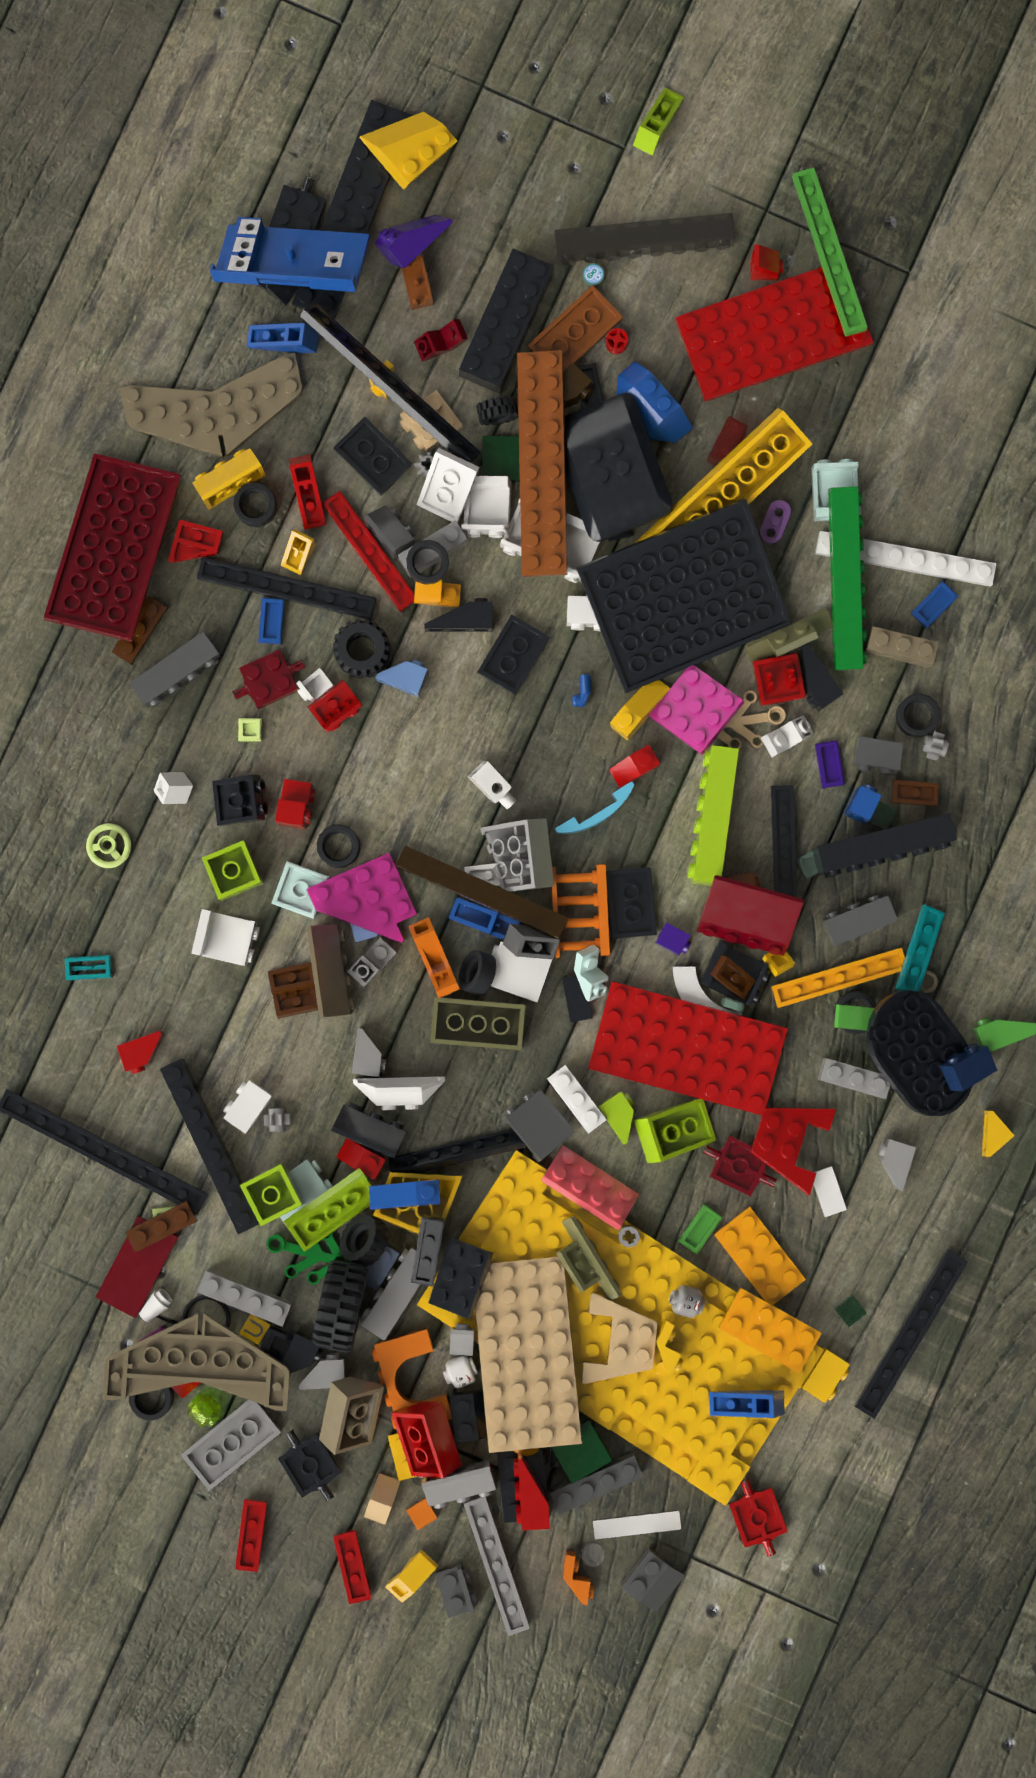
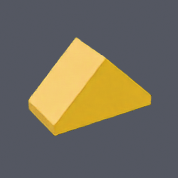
M293 529L281 566L301 575L316 547L314 538Z
M984 1110L982 1156L991 1157L1015 1135L994 1111Z

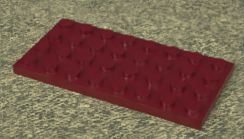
M94 453L43 618L45 621L133 642L180 485L181 474Z

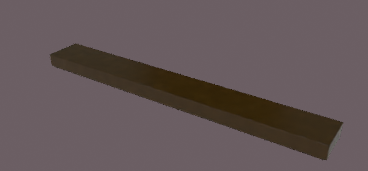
M404 846L395 864L396 868L560 940L569 921V918L408 846Z

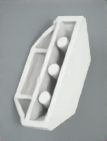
M445 1076L353 1079V1084L376 1106H382V1110H396V1105H405V1110L418 1109V1105H423L445 1082Z

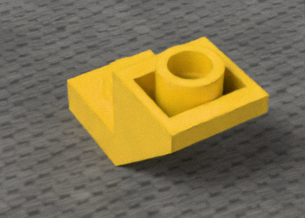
M665 1319L656 1337V1343L666 1372L672 1376L674 1371L678 1372L683 1359L680 1358L682 1355L680 1351L666 1345L667 1341L672 1342L676 1330L673 1329L674 1323Z
M420 1550L408 1560L403 1570L392 1578L385 1587L398 1600L403 1602L418 1590L435 1571L438 1564L423 1550Z

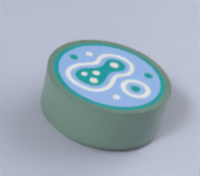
M591 263L583 269L582 279L587 286L591 287L593 285L597 287L602 284L605 273L599 264Z

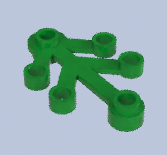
M333 1232L330 1234V1237L322 1239L326 1241L332 1254L323 1252L319 1243H316L304 1252L300 1245L285 1241L279 1234L270 1236L266 1242L267 1249L272 1253H279L284 1250L308 1257L295 1265L291 1264L286 1267L285 1275L290 1279L296 1278L301 1271L319 1261L329 1263L332 1260H338L343 1257L333 1237ZM274 1239L280 1241V1246L277 1248L272 1245ZM329 1264L319 1271L313 1270L307 1275L308 1283L311 1285L318 1284L325 1277ZM291 1267L296 1269L294 1276L288 1274V1269ZM313 1273L318 1276L316 1282L310 1280V1275Z

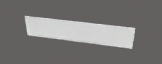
M679 1511L597 1520L593 1521L595 1539L680 1530L681 1522Z

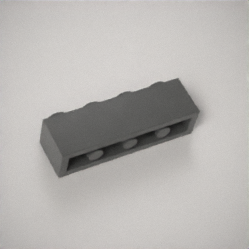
M202 632L132 680L129 684L147 708L150 706L154 708L163 702L162 698L169 693L173 695L178 692L184 682L187 680L192 682L200 676V671L206 667L210 669L218 664V659L221 656L206 634Z
M632 1451L612 1460L573 1484L570 1480H567L549 1488L550 1495L560 1515L643 1478V1473Z

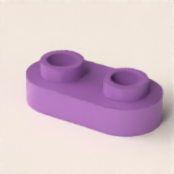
M777 500L769 506L759 531L760 539L764 543L772 545L781 539L791 514L788 503ZM775 510H781L783 515L780 517L776 516ZM768 530H772L774 532V536L769 537L767 536L766 532Z

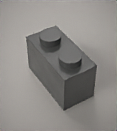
M859 736L855 743L852 765L858 766L857 770L870 772L871 769L880 770V774L893 775V772L900 770L904 743Z
M509 924L503 945L517 957L553 960L560 940L527 925Z

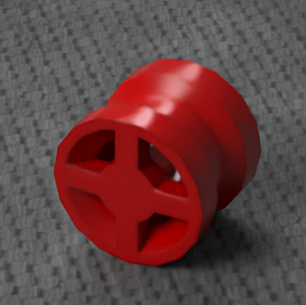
M621 328L611 329L606 336L605 346L614 355L623 353L627 348L628 335Z

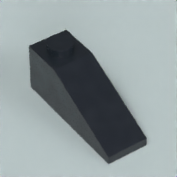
M475 598L474 602L470 601L425 623V632H492V602H488L487 598Z
M806 643L799 647L805 692L808 696L806 701L812 709L816 708L819 712L840 698L843 692L809 643Z

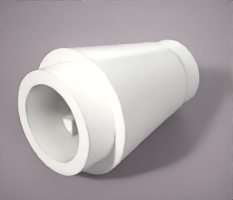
M163 1289L154 1291L139 1312L140 1317L144 1321L149 1322L171 1307L170 1304L173 1302L171 1296Z

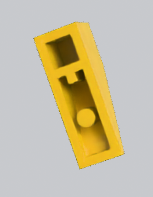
M660 680L642 686L610 722L611 728L629 741L670 688Z

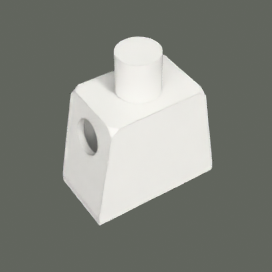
M488 761L481 762L467 776L493 803L499 801L508 809L516 802V799L508 792L512 787ZM494 783H496L499 786V790L497 792H494L492 790V786Z

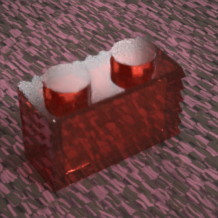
M728 417L708 456L707 462L717 466L742 442L748 426L732 417Z

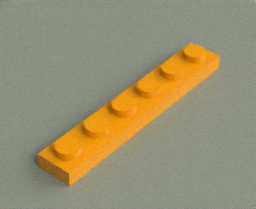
M898 948L771 986L777 1008L901 972L905 956L902 948Z

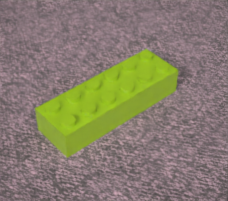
M711 745L709 750H706L703 755L702 766L706 767L705 773H702L699 783V789H703V793L697 799L696 811H700L699 818H696L693 833H697L696 840H693L690 855L694 856L693 863H690L688 866L687 878H691L690 884L711 886L715 875L722 876L739 752L737 748Z

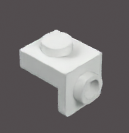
M321 668L303 682L298 681L296 683L300 688L298 690L300 696L305 701L309 699L311 702H314L334 687V684Z

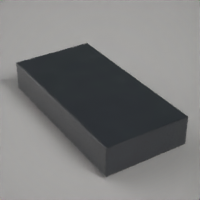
M577 976L562 978L570 1023L593 1019L590 1002L585 999Z

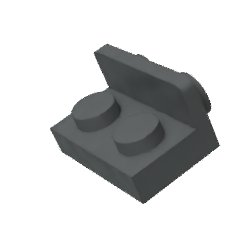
M461 1563L435 1571L448 1618L470 1612V1614L475 1613V1606L478 1605L475 1592H470L468 1583H471L468 1569L464 1570Z

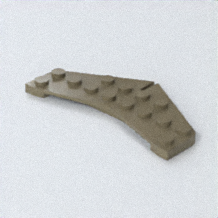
M291 353L283 355L212 392L132 385L120 387L126 422L131 429L223 458L219 437H223L228 457L298 399L302 394V383L296 354Z
M199 1312L111 1354L105 1361L102 1400H117L191 1382H201L262 1404L273 1410H288L289 1368L206 1313H203L202 1334H198Z

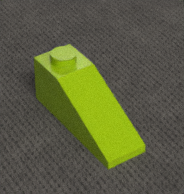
M665 87L641 123L633 146L653 156L684 97Z

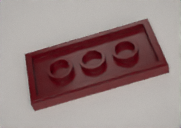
M138 1215L132 1228L148 1220ZM172 1234L137 1252L134 1251L128 1237H126L95 1298L137 1318L179 1236Z

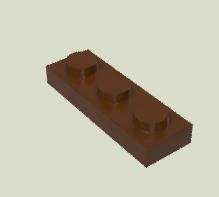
M147 596L133 642L120 639L112 653L132 665L168 608Z
M186 1201L127 1230L125 1233L134 1251L137 1252L196 1223L198 1220L189 1201Z

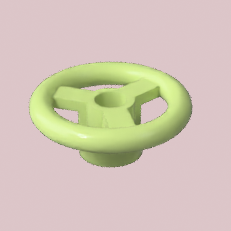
M112 823L99 825L88 836L86 843L88 856L100 867H117L128 858L131 852V839L126 830L119 825ZM111 830L109 836H102L97 844H93L95 837L100 832ZM118 833L122 836L125 844L122 855L116 850L117 844L115 839ZM110 841L112 844L111 848L105 849V843ZM94 851L111 854L115 860L103 861L96 856Z

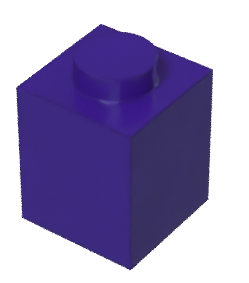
M666 922L655 944L680 956L681 952L686 954L692 942L688 939L691 935Z

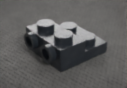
M251 774L212 781L217 826L265 820V815L268 814V805L263 801L262 792H265L266 785L260 775Z

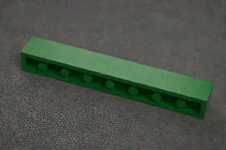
M832 487L828 489L833 670L863 669V664L867 663L866 651H863V642H866V629L862 628V619H865L866 611L865 606L861 604V597L865 596V584L861 583V574H864V560H860V551L864 549L863 537H860L859 528H863V515H859V506L862 505V492H858V487Z

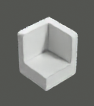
M160 772L154 792L162 804H186L193 785L183 772Z

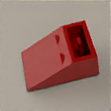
M518 1452V1458L514 1459V1477H519V1482H515V1498L520 1500V1505H516L517 1524H522V1531L550 1529L548 1496L522 1452Z

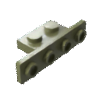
M823 609L792 623L790 626L747 644L745 647L750 662L763 660L774 654L778 657L817 639V634L832 628L829 612L827 609Z
M575 1216L563 1220L562 1224L573 1242L556 1254L579 1292L587 1290L598 1282L609 1300L620 1297L622 1293L619 1290V1284L611 1277L606 1263L597 1254L594 1243L586 1236L582 1223Z

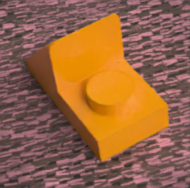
M442 580L435 584L427 585L415 581L414 604L457 608L460 606L461 585L442 583Z

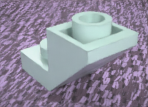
M595 945L578 951L574 971L588 1002L606 994L609 978L597 967L600 949Z

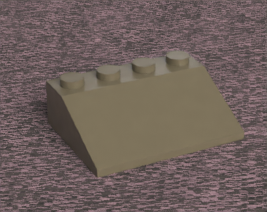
M337 924L306 926L319 1018L327 1019L351 1015V1010H355L353 996L349 997L348 995L351 979L350 974H345L344 965H348L346 951L342 952L341 943L345 942L343 929H339Z

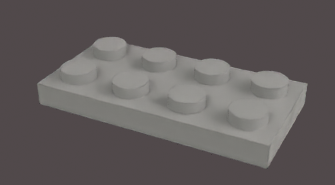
M247 1400L184 1451L181 1456L210 1491L282 1431L261 1404Z

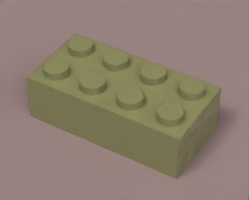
M434 997L430 1043L522 1051L525 1005Z

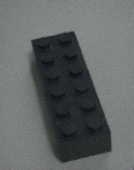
M514 248L512 249L460 365L459 377L496 393H501L517 353H519L552 279L554 265Z
M949 813L820 845L812 850L818 869V876L824 875L825 878H830L841 874V870L846 869L847 873L862 869L864 864H868L869 868L886 863L885 859L890 858L891 862L907 858L909 853H912L913 857L930 852L929 848L933 847L934 851L943 850L951 847V842L957 840L951 814Z

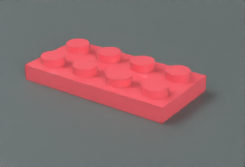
M564 1145L561 1146L541 1179L542 1182L616 1230L620 1229L639 1196L637 1192Z

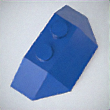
M634 361L618 375L616 396L622 393H629L634 396L650 440L677 443L693 429L681 406L649 370Z

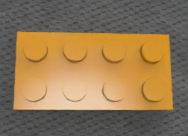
M750 1206L714 1233L715 1237L760 1296L771 1305H774L806 1280Z
M741 1287L718 1327L720 1330L799 1374L822 1334L815 1328Z

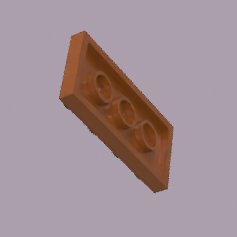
M592 285L527 345V348L531 352L562 350L564 373L572 363L575 364L611 329L623 320V316Z

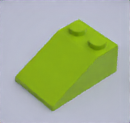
M699 1098L634 1120L647 1164L663 1162L717 1141L704 1100Z

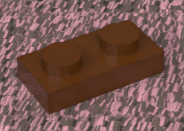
M893 780L891 803L936 807L938 805L939 783Z
M723 955L710 973V975L741 999H745L756 981L732 960Z

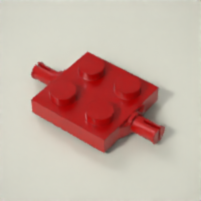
M749 1478L745 1479L748 1488H746L744 1480H742L741 1486L744 1495L739 1499L728 1502L743 1545L746 1548L754 1544H763L767 1557L771 1556L768 1547H770L772 1555H775L776 1552L772 1540L788 1531L773 1490L769 1487L760 1491H753Z

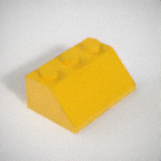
M250 448L239 450L233 455L234 458L227 462L226 460L219 462L215 465L214 470L209 473L203 472L195 478L196 481L192 482L208 510L235 495L243 485L257 482L266 476L262 465Z

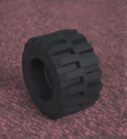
M355 619L356 622H347V625L345 627L342 626L339 629L340 632L335 635V642L333 643L334 657L345 673L347 672L349 676H357L359 679L367 676L371 678L373 674L380 673L381 669L386 667L387 660L390 659V643L385 631L377 623H371L367 619L365 621ZM359 637H367L375 644L374 654L365 661L354 660L349 654L351 642Z

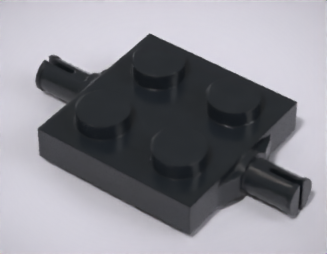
M306 177L302 189L283 185L269 227L317 230L326 205V199L311 193L315 182L314 179Z
M292 1429L285 1434L292 1447L289 1451L279 1456L278 1460L302 1498L311 1492L320 1490L327 1502L334 1497L327 1485L331 1479L341 1474V1470L327 1447L319 1440L320 1436L318 1433L300 1441Z

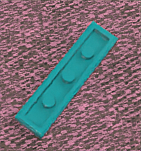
M926 904L922 905L895 987L896 990L920 991L942 924L944 912Z

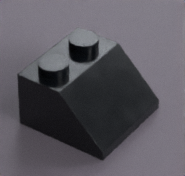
M483 1389L450 1393L455 1443L488 1438Z

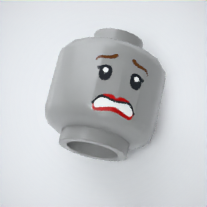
M680 1285L676 1291L672 1290L669 1303L672 1304V1310L675 1314L694 1318L703 1311L705 1298L699 1289Z

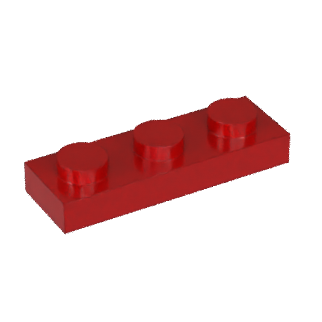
M244 1499L235 1570L259 1571L267 1501Z
M356 1529L333 1535L349 1605L372 1599Z

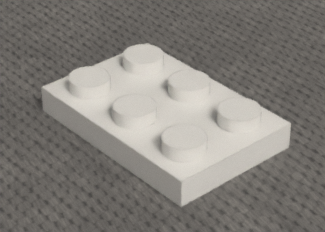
M438 448L417 505L451 522L456 520L458 523L480 467Z

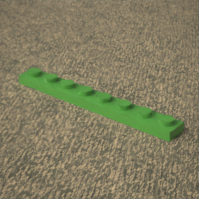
M813 167L793 173L792 179L844 335L846 337L867 331V324L815 169Z

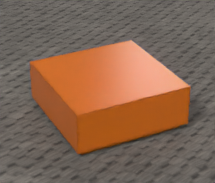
M426 1497L406 1509L417 1530L438 1519L432 1506H428Z

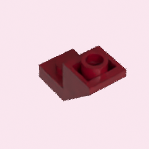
M454 319L440 330L425 332L413 342L421 361L424 362L454 350L468 340V337L460 319Z

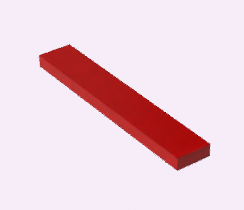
M338 491L322 503L323 507L398 611L402 612L414 603V592L341 491Z

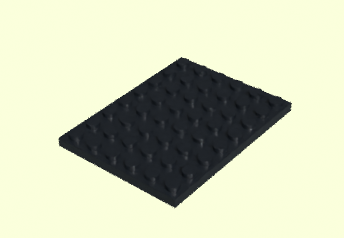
M745 498L576 567L625 694L792 625Z

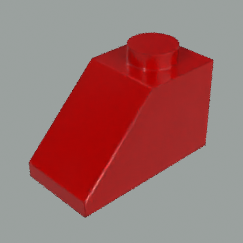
M755 244L750 258V280L777 281L779 273H783V259H779V251Z
M647 745L610 768L609 771L618 787L622 788L631 781L634 782L658 768L660 762L650 745Z
M157 1031L117 1046L125 1072L132 1071V1074H136L146 1070L145 1066L151 1063L164 1037L163 1031Z
M346 1138L336 1158L355 1170L360 1168L365 1175L374 1180L387 1159L349 1138Z

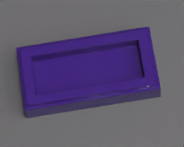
M838 740L815 744L821 788L844 786L845 782Z

